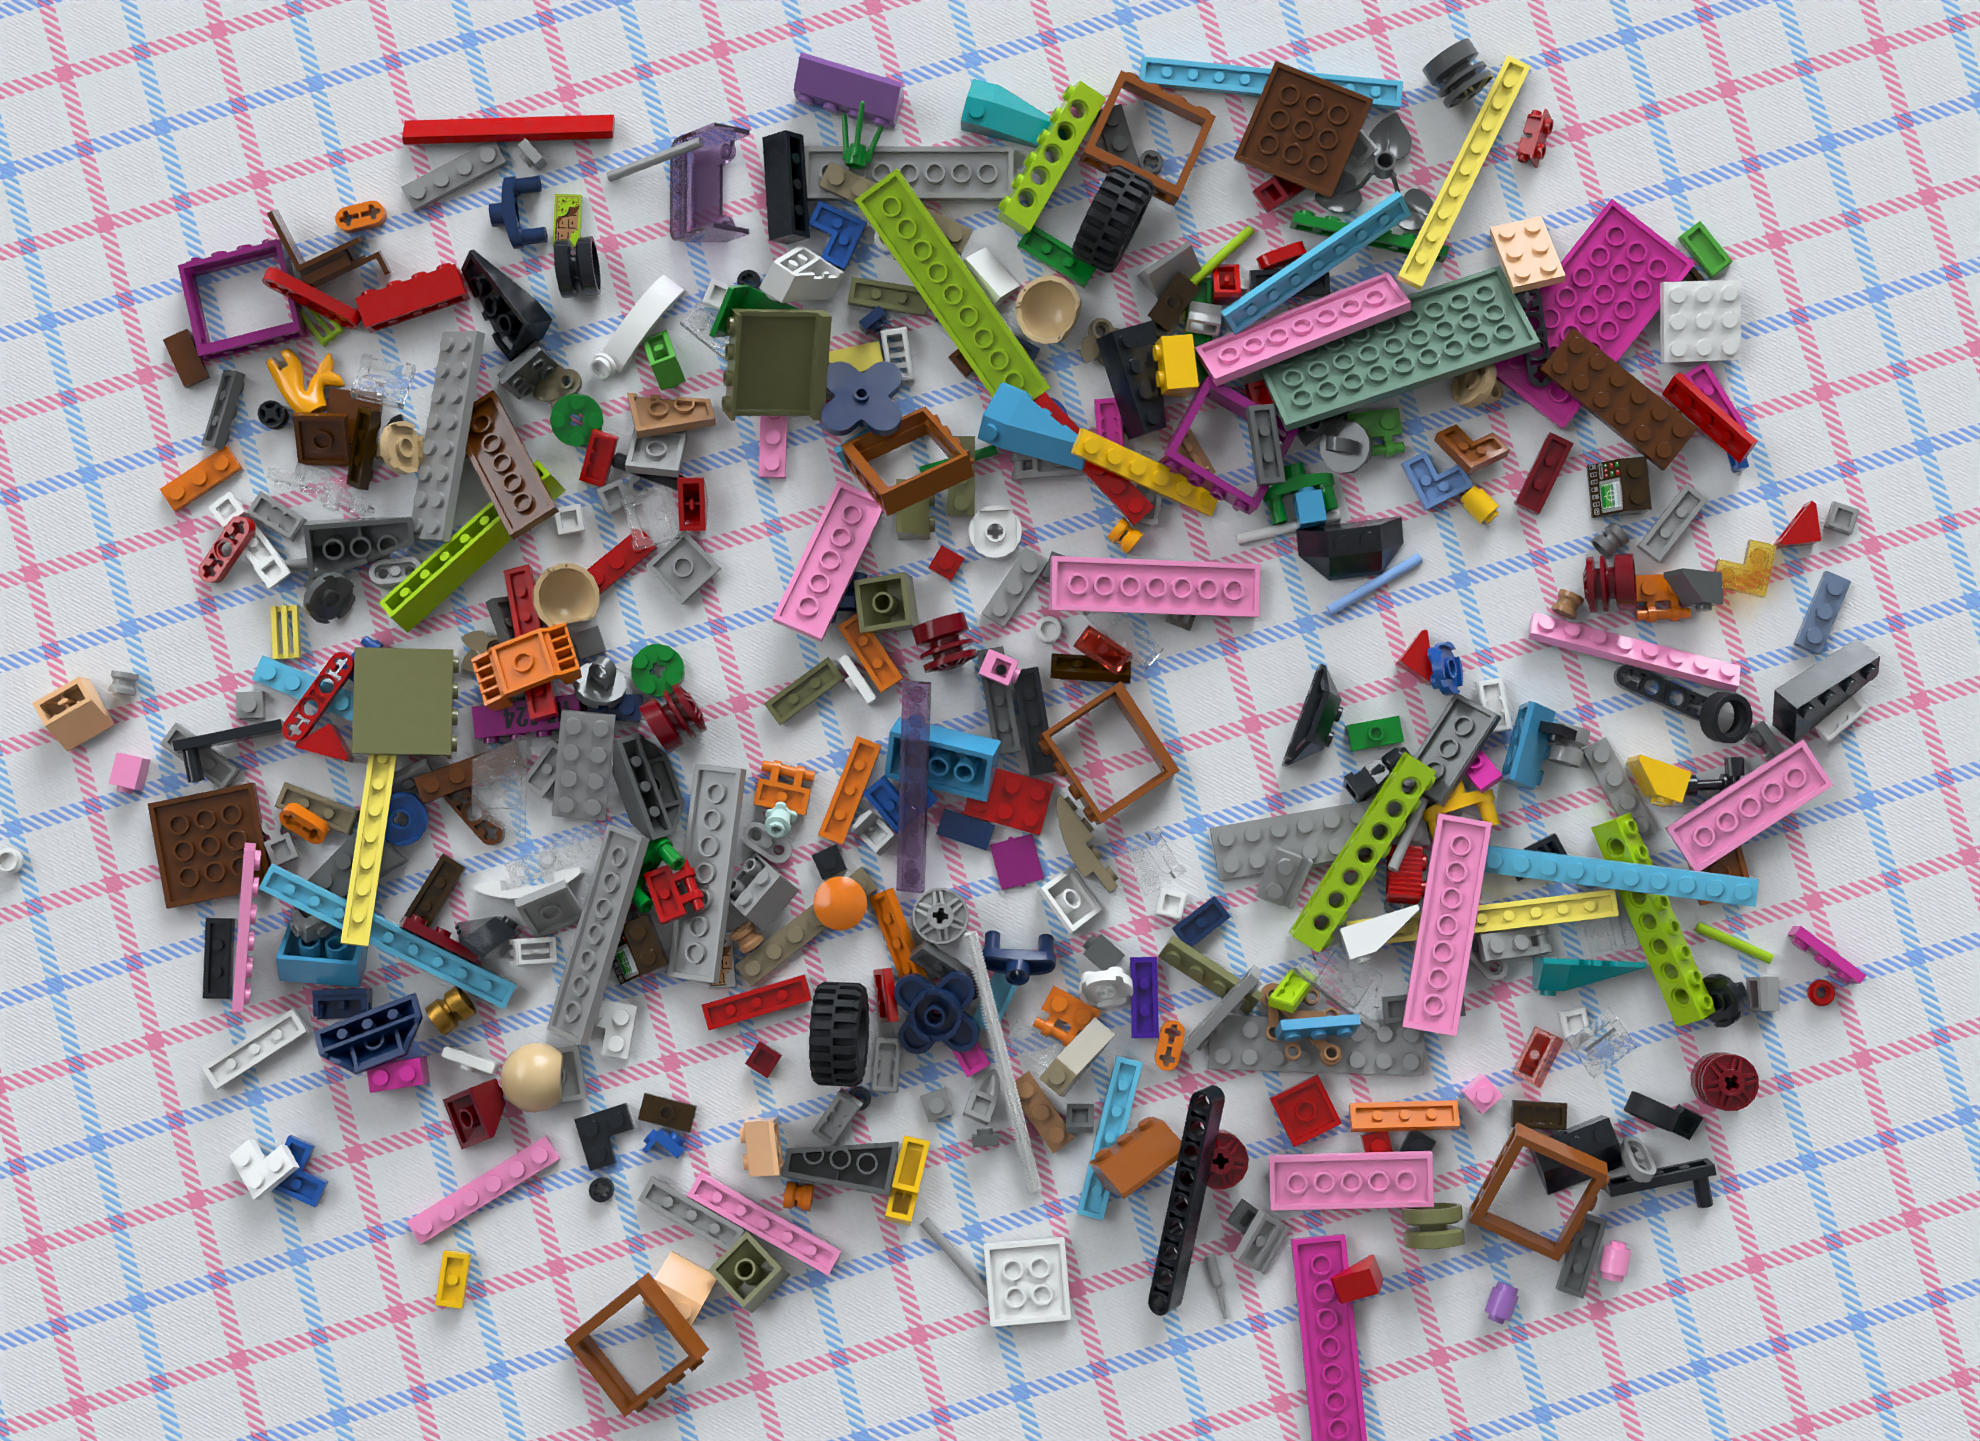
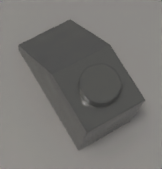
M1686 568L1664 572L1665 580L1684 606L1695 607L1696 611L1705 612L1711 611L1712 606L1723 604L1721 572Z

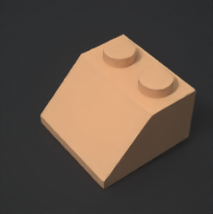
M778 1116L744 1121V1127H740L741 1143H746L747 1154H743L744 1170H749L750 1177L780 1175L784 1165Z
M671 1251L655 1281L692 1327L717 1279L708 1270ZM643 1300L642 1304L650 1308L646 1301Z

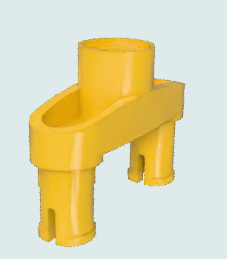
M1461 780L1444 807L1434 804L1426 808L1422 815L1424 822L1428 823L1432 838L1434 837L1438 813L1444 814L1472 804L1479 807L1483 821L1491 822L1492 826L1501 824L1493 802L1496 800L1493 790H1487L1482 794L1479 791L1466 792L1463 780Z

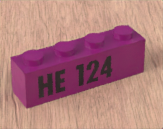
M575 694L555 696L559 716L536 722L530 720L527 700L515 701L513 706L498 711L485 707V705L472 707L475 739L483 740V744L499 743V738L510 737V741L525 740L527 734L535 733L536 738L552 736V731L560 730L562 709L584 711L583 703L576 698Z

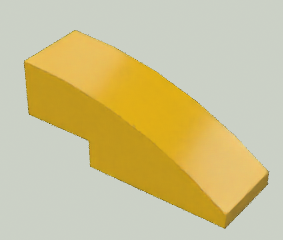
M904 1135L884 1220L911 1226L930 1141Z

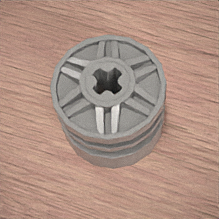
M933 888L923 893L916 901L912 912L913 924L918 934L926 941L935 944H948L958 939L966 930L969 922V909L964 899L955 891L947 888ZM939 908H944V913L948 914V919L943 920L942 924L937 923V918H933V913L938 912Z

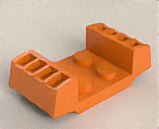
M566 622L548 628L536 629L490 647L488 651L471 658L484 705L494 711L513 706L512 696L560 678L567 685L582 678Z

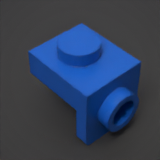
M662 1127L658 1132L653 1129L643 1140L647 1145L642 1150L648 1153L658 1142L674 1157L679 1158L687 1147L683 1145L685 1140L674 1131L670 1134Z

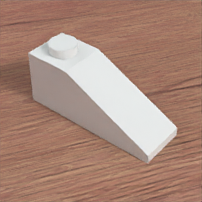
M1418 904L1341 928L1339 934L1349 962L1356 961V964L1359 965L1371 961V956L1375 955L1418 913Z

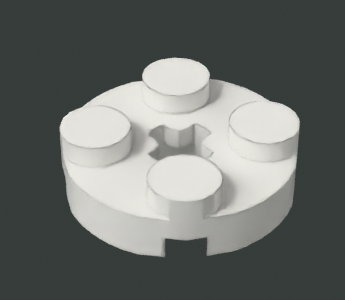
M991 505L984 507L970 522V542L976 552L986 558L1001 559L1015 552L1021 541V523L1017 516L1004 506ZM993 525H998V529L1003 530V534L999 535L998 539H993L992 535H988V531L992 530Z
M1110 967L1108 970L1098 972H1085L1081 975V982L1079 983L1080 999L1090 1005L1089 1001L1097 1002V1007L1101 1008L1119 1006L1127 1002L1126 997L1128 995L1131 997L1133 995L1132 979L1127 974H1124L1123 969L1120 967Z

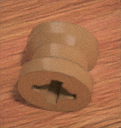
M1560 589L1558 592L1559 599L1552 605L1551 610L1563 617L1575 620L1578 615L1577 609L1583 605L1584 598L1571 591Z
M750 920L738 926L730 934L732 940L738 942L739 950L742 954L753 950L764 939L761 933L755 931V925Z

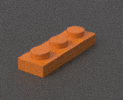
M225 445L223 450L216 451L160 488V491L173 511L178 512L243 468L231 449Z
M858 613L838 625L839 630L881 693L903 680L902 675L875 634L860 633Z

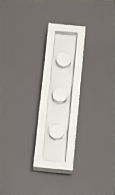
M293 1008L201 1068L214 1089L217 1090L304 1035L309 1029L297 1010Z

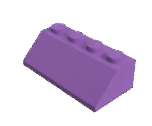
M803 52L800 53L793 89L795 98L800 103L808 106H813L814 103L823 106V109L828 112H844L848 114V117L857 120L859 104L861 101H864L863 119L873 121L875 126H882L885 129L888 126L895 128L904 101L902 82Z

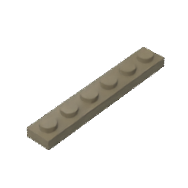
M830 162L819 183V188L857 205L855 199L876 183ZM926 207L958 254L962 255L973 233V229Z
M862 867L848 877L860 884L866 897L878 888ZM811 905L734 966L750 987H752L827 927L819 921L815 914L814 906Z

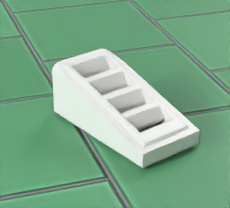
M907 326L882 329L880 332L885 362H891L893 358L906 357V362L893 364L898 368L907 367L908 372L901 373L902 381L915 380ZM900 335L903 337V340L888 342V337ZM904 346L905 351L893 353L889 351V348Z

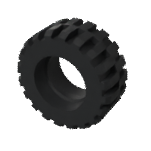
M1121 165L1113 166L1096 193L1076 235L1071 250L1074 257L1105 273L1113 272L1127 250L1148 207L1155 188L1153 182Z
M822 982L815 989L813 1005L811 1007L809 1026V1066L811 1078L816 1084L822 1086L856 1087L863 1081L867 1064L869 1039L867 989L861 983Z

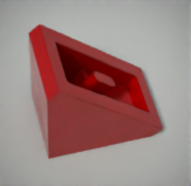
M1220 264L1212 271V304L1231 305L1241 298L1239 264Z
M677 478L679 531H706L708 496L705 478Z
M1814 501L1803 505L1772 546L1779 549L1813 545L1822 541L1817 505Z
M1422 630L1415 636L1397 661V664L1424 684L1431 685L1432 663H1430L1427 654L1430 642L1428 630Z
M330 723L299 740L295 745V748L353 763L354 760L337 726Z
M1372 1254L1330 1278L1338 1300L1342 1304L1379 1294L1384 1280L1375 1255Z

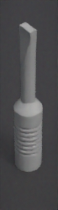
M1209 1254L1205 1256L1211 1284L1216 1289L1223 1318L1228 1319L1221 1291L1222 1280L1215 1254Z

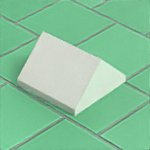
M986 247L963 260L995 308L1020 287Z
M1071 866L1038 890L1069 934L1102 910Z

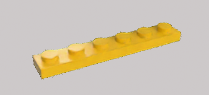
M1084 428L1079 430L1070 454L1203 515H1213L1218 500L1213 498L1208 490L1191 485L1186 477L1179 473L1169 472L1170 468Z

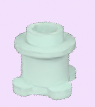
M777 802L774 808L768 809L765 813L767 818L764 825L766 832L776 838L787 836L791 830L790 822L796 821L797 813L787 808L784 802Z

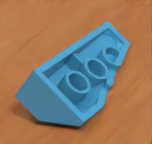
M1002 382L983 414L977 439L1001 449L1083 470L1086 460L1070 454L1077 434L1067 425L1062 426L1051 416L1052 413L1046 408L1042 409L1032 400L1033 397L1026 391Z

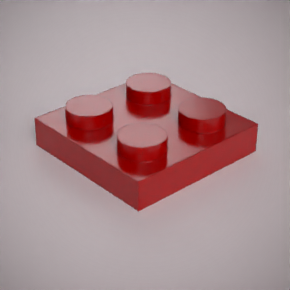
M1318 1074L1269 1098L1293 1147L1342 1124Z

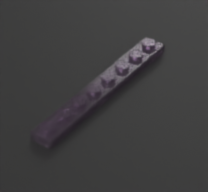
M910 680L902 682L896 891L923 893L925 891L931 682Z

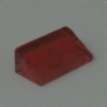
M1090 625L1087 626L1073 645L1074 648L1115 675H1118L1133 659L1131 652Z
M1535 1026L1512 1075L1541 1088L1563 1044V1040Z

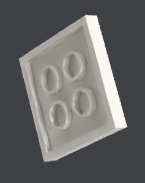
M1741 280L1660 283L1661 363L1741 360Z
M1064 1237L984 1244L990 1327L1072 1320Z

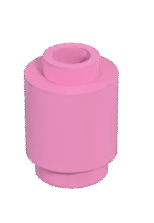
M1610 1240V1244H1604L1600 1264L1601 1278L1623 1282L1624 1276H1627L1631 1249L1626 1248L1627 1243Z

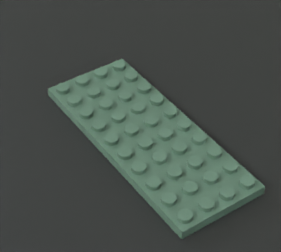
M1497 266L1408 295L1407 298L1411 302L1410 311L1260 369L1259 372L1285 430L1289 431L1540 349V341L1515 293H1512L1501 267Z

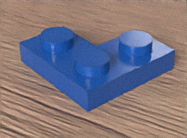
M819 200L809 220V227L831 236L821 258L845 271L863 235L867 222Z
M884 775L863 792V795L897 834L938 801V798L922 779L901 795Z
M289 1135L285 1145L290 1149L299 1168L274 1189L310 1206L317 1207L329 1181L304 1171L315 1145Z

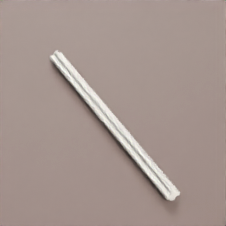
M977 931L963 933L965 936H962V938H966L963 941H967L964 943L967 944L965 947H968L966 951H969L966 954H970L967 957H971L968 960L972 961L969 964H973L970 965V967H973L970 970H974L971 973H975L972 977H976L973 980H977L974 982L977 983L975 986H978L976 990H979L976 993H980L977 996H981L978 999L982 1000L979 1001V1003H982L980 1006H983L980 1009H984L981 1011L985 1012L982 1016H986L983 1019H986L984 1022H987V1024L984 1025H988V1027H985L989 1029L986 1032H990L987 1035H991L988 1038L992 1039L989 1040V1042H992L990 1045H993L990 1048H994L991 1050L995 1051L992 1055H996L993 1056V1058H996L994 1061H997L994 1064H998L995 1068H999L996 1071H1000L997 1074H1000L998 1077H1001V1079L998 1080H1002L1000 1084L1003 1085L1000 1087H1004L1001 1090H1005L1002 1093L1006 1094L1003 1095V1097H1006L1004 1100H1007L1004 1103H1008L1005 1105L1009 1106L1006 1110H1010L1007 1111V1113H1010L1008 1116H1011L1008 1119H1012V1121H1009L1013 1123L1010 1126H1014L1011 1128L1014 1129L1012 1132H1015L1012 1135H1016L1013 1139H1017L1014 1142H1018L1015 1145H1019L1016 1147L1020 1149L1017 1150V1152H1020L1018 1155H1021L1018 1158H1022L1019 1161H1023L1020 1164L1024 1165L1021 1166V1168H1024L1022 1171H1025L1022 1174H1026L1023 1176L1027 1177L1024 1181H1028L1025 1182V1184H1028L1026 1187H1029L1026 1190H1030V1192H1027L1030 1194L1041 1192L1043 1189H1041L1040 1176L1037 1173L1038 1169L1035 1163L1036 1160H1034L1035 1156L1031 1147L1032 1144H1030V1137H1028L1029 1134L1026 1131L1027 1125L1025 1124L1026 1121H1024L1025 1118H1023L1024 1115H1022L1023 1111L1022 1105H1020L1021 1102H1019L1017 1085H1015L1016 1082H1014L1015 1079L1012 1076L1013 1070L1011 1069L1012 1066H1010L1011 1063H1009L1010 1060H1008V1050H1006V1043L1004 1037H1002L1004 1034H1001L1003 1030H1001L1002 1027H1000L1001 1024L998 1021V1011H996V1004L994 998H992L994 995H991L993 991H991L992 988H990L991 985L988 982L989 975H987L984 959H982L984 956H981L983 952H981L982 949H980L981 946L978 943L980 941L978 939L979 936H977Z

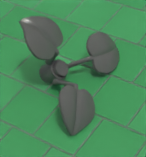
M1397 113L1383 119L1369 134V138L1379 149L1372 155L1375 157L1373 168L1369 169V173L1361 183L1356 185L1355 177L1343 171L1332 199L1315 194L1314 197L1318 204L1335 213L1354 211L1362 203V195L1358 190L1362 189L1373 175L1379 179L1391 178L1395 192L1398 191L1401 194L1396 178L1397 174L1394 172L1396 160L1404 158L1409 153L1412 140ZM1413 188L1408 190L1403 197L1411 216L1397 224L1402 229L1409 231L1421 230L1434 204L1424 191Z

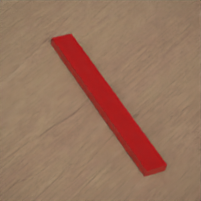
M614 114L405 120L402 140L403 144L412 145L523 141L525 138L528 141L614 138L615 117Z

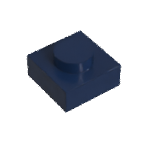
M878 306L859 321V326L866 336L870 332L873 334L877 333L885 326L886 313Z

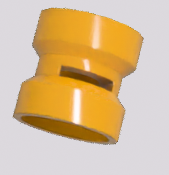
M1122 518L1109 533L1107 539L1112 543L1119 544L1121 550L1128 554L1144 534L1138 529L1131 528L1130 523L1125 518ZM1128 530L1127 534L1123 537L1122 540H1120V538H1121V537L1125 534V532Z

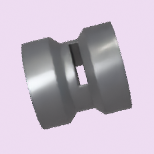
M1613 522L1605 528L1603 535L1598 534L1591 540L1592 545L1599 554L1608 560L1616 554V549L1624 547L1629 542L1626 533Z

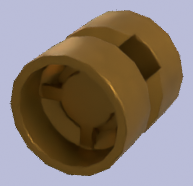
M457 986L446 992L443 1000L437 999L425 1008L432 1023L445 1036L458 1027L459 1021L465 1022L477 1013L468 995Z

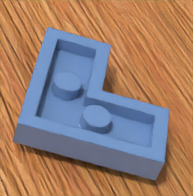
M1426 451L1401 463L1424 511L1473 487L1467 473L1459 465L1437 474Z

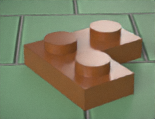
M1457 424L1436 433L1434 439L1468 475L1507 457L1510 451L1493 432L1473 441Z

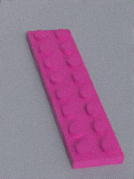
M1343 1233L1292 1238L1290 1240L1311 1440L1367 1441L1353 1302L1340 1303L1330 1279L1349 1268L1346 1236Z

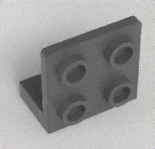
M536 340L499 372L497 376L500 378L499 383L520 400L522 397L531 394L534 387L541 380L549 378L558 364Z

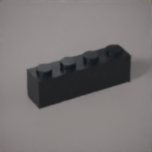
M787 130L762 137L769 241L788 245L809 239L804 137L802 134Z

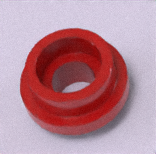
M1819 979L1809 985L1807 996L1814 1005L1827 1006L1834 1000L1835 989L1829 981ZM1819 988L1824 990V995L1821 998L1816 994Z

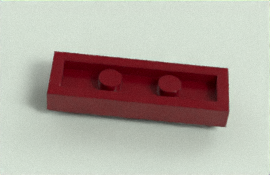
M1552 432L1547 434L1514 502L1515 505L1536 515L1540 514L1574 443Z
M414 914L411 918L403 917L399 926L474 963L476 962L478 956L460 944V942L451 939V932L438 926L433 930L425 926L428 921Z

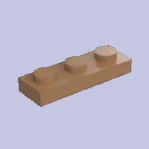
M1030 1071L1014 1081L1016 1082L1015 1085H1017L1016 1089H1018L1021 1108L1052 1153H1055L1075 1139L1072 1133L1066 1132L1065 1122Z

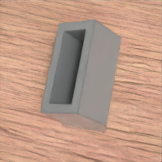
M1191 301L1188 306L1185 331L1218 336L1222 316L1220 311L1223 310V306Z
M1746 977L1748 1011H1780L1778 977Z

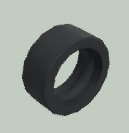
M1716 692L1710 695L1703 703L1699 722L1702 732L1707 738L1715 742L1736 743L1748 734L1752 725L1753 713L1751 705L1745 697L1737 693ZM1729 702L1733 707L1734 720L1729 730L1722 733L1718 725V714L1722 706Z
M1635 1091L1631 1092L1624 1107L1625 1112L1668 1132L1673 1131L1680 1112Z

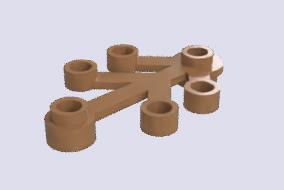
M1270 983L1261 990L1263 995L1260 1001L1268 1009V1027L1265 1036L1270 1042L1278 1041L1276 1037L1269 1035V1030L1275 1029L1278 1025L1279 1011L1287 1020L1326 1017L1328 1012L1339 1016L1338 1010L1333 1007H1329L1325 1011L1295 1010L1294 1013L1269 1007V993L1274 992L1279 984ZM1311 988L1308 994H1315L1316 1000L1310 1001L1306 995L1302 1002H1305L1308 1006L1316 1005L1320 999L1319 991ZM1306 1037L1320 1051L1319 1059L1322 1064L1333 1067L1339 1063L1342 1051L1338 1045L1328 1044L1324 1039L1313 1040L1311 1037ZM1298 1041L1287 1042V1047L1284 1051L1287 1060L1296 1061L1300 1058L1301 1048L1298 1045ZM1294 1048L1297 1050L1298 1055L1292 1057L1288 1054V1050ZM1332 1049L1335 1051L1336 1056L1330 1058L1327 1056L1326 1051Z

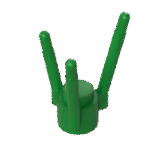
M861 101L859 104L854 143L850 144V148L847 116L845 114L842 115V160H845V166L854 169H865L866 164H871L873 152L883 131V127L879 126L868 151H866L865 145L860 144L865 107L864 101Z

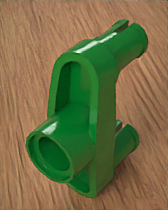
M1303 462L1284 466L1286 482L1269 487L1263 497L1264 503H1267L1273 525L1288 521L1282 499L1284 496L1298 493V490L1301 488L1314 487L1315 490L1322 489L1326 512L1339 508L1333 485H1335L1333 474H1306Z
M667 837L649 841L631 900L640 912L647 913L654 906L653 900L642 890L646 883L643 874L657 869L662 860L674 871L680 870L685 864L686 860L673 848V843Z

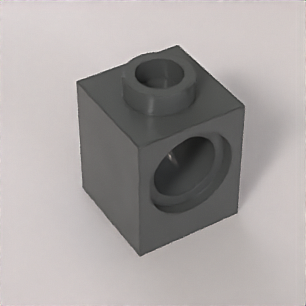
M1099 934L1097 937L1092 935L1082 946L1086 949L1083 955L1102 971L1108 970L1110 967H1116L1125 956L1102 934Z

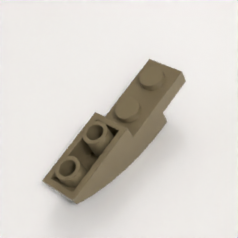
M1059 795L1056 798L1058 823L1064 844L1072 861L1083 878L1093 872L1108 893L1118 887L1115 881L1119 878L1109 866L1106 869L1099 862L1102 856L1093 845L1088 848L1085 844L1094 837L1091 834L1094 828L1085 817L1080 820L1074 811L1078 808L1069 796L1064 799L1062 795Z

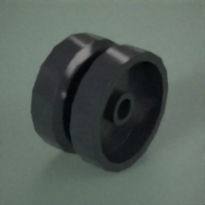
M593 236L579 237L576 242V252L569 238L555 240L554 266L561 297H576L579 293L580 285L586 296L600 295V265Z

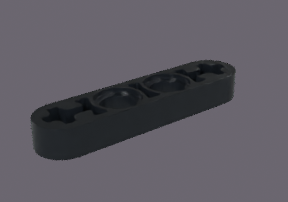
M1536 288L1516 294V297L1524 311L1528 309L1527 301L1521 299L1525 292H1528L1529 296H1534L1535 298L1531 301L1530 306L1531 310L1537 308V311H1530L1525 314L1527 318L1534 317L1539 322V327L1535 330V333L1543 348V353L1539 357H1533L1528 352L1523 354L1528 384L1535 389H1542L1551 380L1545 377L1542 383H1539L1537 378H1533V375L1537 373V365L1531 366L1530 362L1538 363L1542 360L1546 362L1550 357L1541 294Z
M1622 665L1614 672V682L1618 687L1699 721L1700 715L1697 714L1698 710L1689 706L1687 710H1684V707L1688 704L1690 696L1692 697L1690 703L1695 705L1701 704V702L1704 703L1707 697L1631 665ZM1629 670L1631 671V677L1639 679L1640 675H1642L1643 678L1639 684L1631 680L1624 683V677L1621 676V673ZM1648 680H1654L1658 684V691L1654 695L1648 694L1645 691L1644 686ZM1674 690L1682 694L1683 700L1680 705H1673L1669 701V694Z

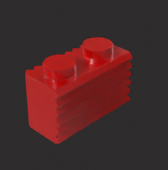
M1392 845L1387 855L1385 902L1417 905L1425 893L1426 881H1422V871H1426L1427 855H1423V847L1409 846L1398 872H1393L1387 868L1397 845Z

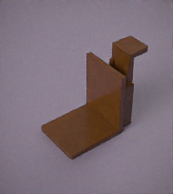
M278 209L267 213L297 272L299 271L303 282L314 288L374 259H377L385 275L392 272L381 250L368 257L363 255L355 260L353 259L348 248L365 240L363 235L305 262Z

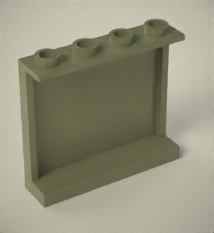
M731 309V317H728L726 322L729 344L725 345V358L728 360L727 370H724L723 373L726 396L722 397L721 402L722 411L725 412L731 421H735V416H810L813 420H821V412L826 401L832 316L825 310Z
M355 647L353 758H364V755L447 756V759H451L452 752H457V736H452V726H457L458 710H452L453 699H458V683H453V673H459V657H454L453 649Z

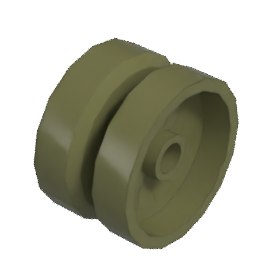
M1434 1203V1207L1402 1208V1221L1410 1226H1419L1409 1228L1403 1232L1404 1246L1412 1249H1442L1465 1244L1464 1229L1459 1226L1449 1225L1458 1223L1463 1219L1462 1205L1458 1203Z

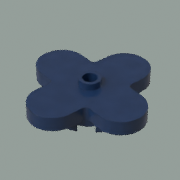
M885 361L873 364L864 373H860L851 364L846 362H834L828 365L826 392L833 399L822 409L821 420L823 428L834 436L847 435L857 427H866L872 433L879 436L894 434L902 423L901 410L891 400L902 386L900 369L895 364Z
M951 971L937 985L932 984L924 976L917 973H909L899 979L894 989V997L898 1005L909 1013V1017L902 1024L898 1038L901 1046L907 1052L912 1054L925 1053L936 1041H942L950 1049L957 1052L969 1051L976 1045L980 1036V1028L976 1020L965 1012V1008L971 1003L976 992V986L972 977L963 971ZM933 1009L940 1011L941 1014H936Z

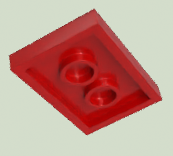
M997 768L987 802L967 797L963 814L1040 836L1054 784Z

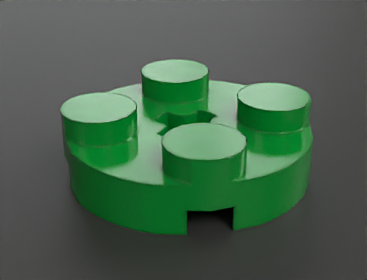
M578 393L567 394L561 397L554 404L550 417L552 431L561 442L573 447L588 445L592 430L602 431L604 423L602 410L598 403L590 396ZM581 413L584 416L582 418L583 425L579 426L576 424L572 426L570 424L572 421L571 414L579 415Z
M651 644L642 648L633 657L631 666L633 682L637 688L647 695L664 697V690L672 694L674 693L672 685L677 682L681 684L682 679H684L685 665L683 659L670 646ZM657 663L659 666L665 667V671L662 672V677L657 678L655 674H651L654 664Z

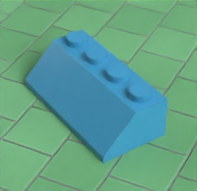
M899 717L889 733L885 776L910 784H916L922 779L931 789L987 802L998 766L1001 741Z

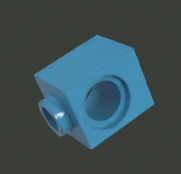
M1314 487L1299 489L1298 493H1295L1293 497L1298 530L1324 526L1327 517L1322 489L1314 490Z

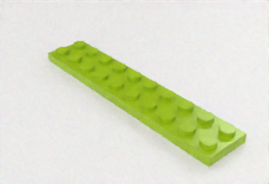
M898 168L855 199L859 208L992 398L1002 382L1026 391L1033 397L1032 400H1035L1051 388Z

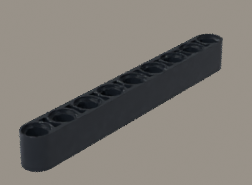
M1210 1085L1192 1094L1189 1102L1148 1298L1150 1310L1158 1316L1165 1315L1176 1309L1183 1300L1225 1103L1224 1092L1215 1085Z

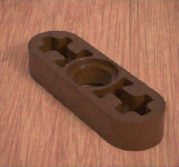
M469 788L464 789L460 793L464 800L472 799V801L463 806L462 810L459 809V806L463 805V803L456 798L452 800L451 796L453 794L444 797L445 801L483 843L497 845L503 841L505 837L504 827ZM472 806H478L481 809V817L477 821H471L467 816V811ZM485 822L488 827L492 829L497 828L498 830L495 833L497 838L487 839L488 831L482 826L478 830L476 826Z

